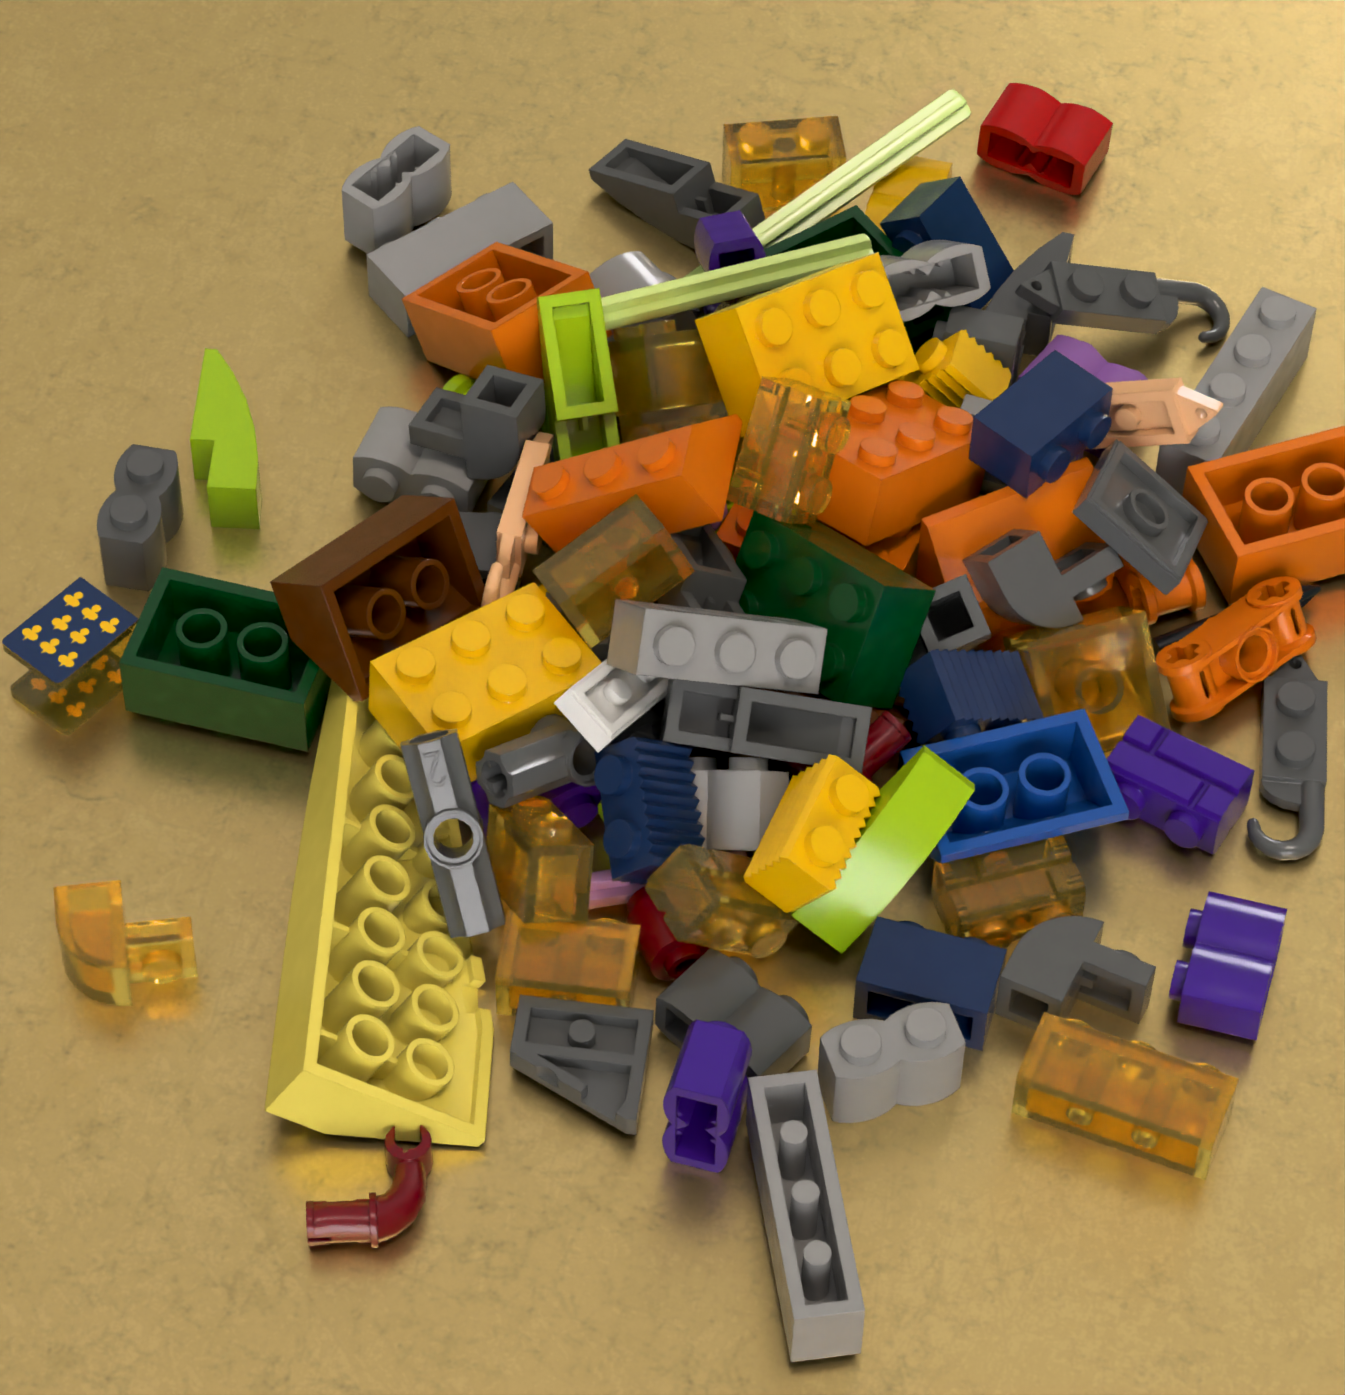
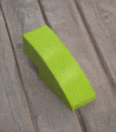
M600 288L537 297L550 433L554 434L552 444L554 462L619 445L620 441L615 412H618Z
M205 348L190 435L194 479L208 480L207 494L211 527L260 529L262 507L255 427L247 399L233 371L217 349Z
M925 745L879 790L881 796L874 800L876 806L870 809L871 817L865 820L866 827L860 830L861 837L855 840L857 847L850 850L852 857L845 861L847 868L840 871L842 878L835 882L837 889L791 912L793 918L841 954L865 931L904 887L952 825L975 791V784Z

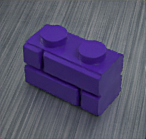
M1137 715L1125 732L1123 740L1118 742L1107 758L1129 810L1128 820L1139 818L1164 830L1167 837L1175 844L1184 848H1194L1196 846L1215 855L1227 837L1230 828H1233L1244 812L1249 801L1255 772L1140 715Z

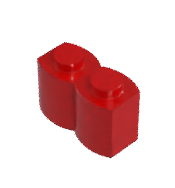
M1009 83L980 125L977 155L1000 170L1013 174H1028L1035 181L1048 188L1068 195H1081L1108 153L1113 123L1092 108L1074 103H1060L1056 98L1040 88L1022 83Z

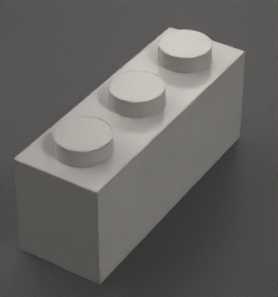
M511 182L491 193L483 194L475 201L443 217L435 218L427 225L395 241L387 242L378 249L366 254L369 296L409 338L416 333L402 298L495 242L553 260V222L514 182Z
M616 599L607 665L642 676L818 694L827 629L796 619Z

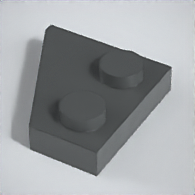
M520 995L510 1046V1066L622 1132L636 1135L654 1025V1010Z

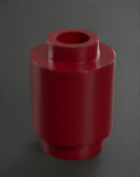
M650 883L637 890L627 903V926L652 974L656 978L665 981H675L707 950L713 948L686 894L675 889L671 883Z

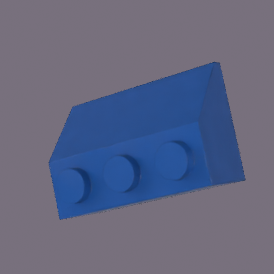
M1085 708L925 745L975 784V791L929 854V857L940 864L1128 820L1129 810ZM923 746L900 751L897 772Z

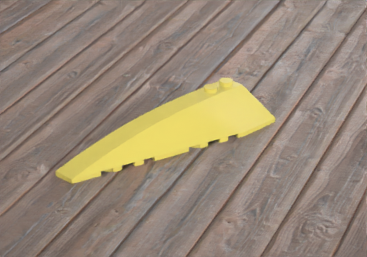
M331 680L309 789L292 891L264 1111L324 1134L385 1139L386 1134L395 1126L396 1140L421 1142L420 1125H422L430 1133L432 1143L479 1147L485 1141L494 1037L491 1010L478 1008L477 988H480L486 982L482 957L473 955L471 937H450L431 861L424 848L423 831L402 751L368 710L369 697L362 702L353 701ZM448 819L441 822L435 830L437 840L450 848L463 846L458 819Z

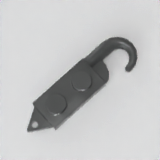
M1051 261L1042 273L1023 281L1015 291V294L1049 313L1053 324L1156 335L1159 331L1167 330L1176 319L1179 309L1178 304H1185L1204 309L1213 320V328L1199 334L1198 339L1200 342L1215 343L1223 339L1230 328V314L1226 304L1216 292L1196 282L1156 278L1155 272Z
M1301 654L1294 656L1280 666L1273 676H1268L1263 680L1261 688L1259 792L1274 805L1283 809L1298 811L1299 829L1297 836L1291 840H1274L1265 835L1257 819L1251 818L1247 821L1248 837L1258 850L1269 857L1279 860H1297L1310 855L1320 845L1325 831L1328 681L1318 680Z

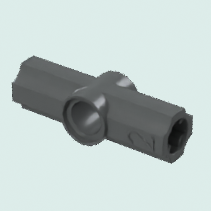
M651 708L607 746L632 736L659 740L662 718ZM557 714L546 715L538 720L529 734L485 750L484 757L476 762L477 783L485 791L489 803L500 808L509 807L571 782L584 787L594 786V772L596 768L594 752L596 750L566 717Z
M457 728L437 730L401 742L400 746L423 831L424 848L431 861L450 937H471L490 932L499 926L505 925L507 920L483 831V819L477 808ZM459 819L470 826L473 834L465 845L450 848L437 840L435 835L436 828L445 820Z

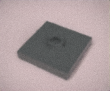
M1117 439L1102 452L1072 511L1075 516L1165 596L1180 584L1208 523L1207 518Z

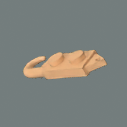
M1181 377L1106 382L1107 385L1113 388L1109 412L1112 423L1106 437L1093 449L1107 448L1116 439L1127 447L1189 444L1199 431L1198 429L1219 413L1223 403L1184 387Z
M538 432L533 441L525 440L497 529L496 562L491 565L487 576L481 607L514 592L518 578L522 576L528 553L539 554L543 539L522 518L534 467L550 463L554 434Z

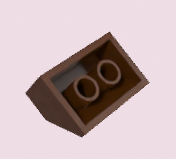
M416 495L400 496L270 581L291 640L353 701L360 702L369 697L370 661L481 608L484 584L455 499Z

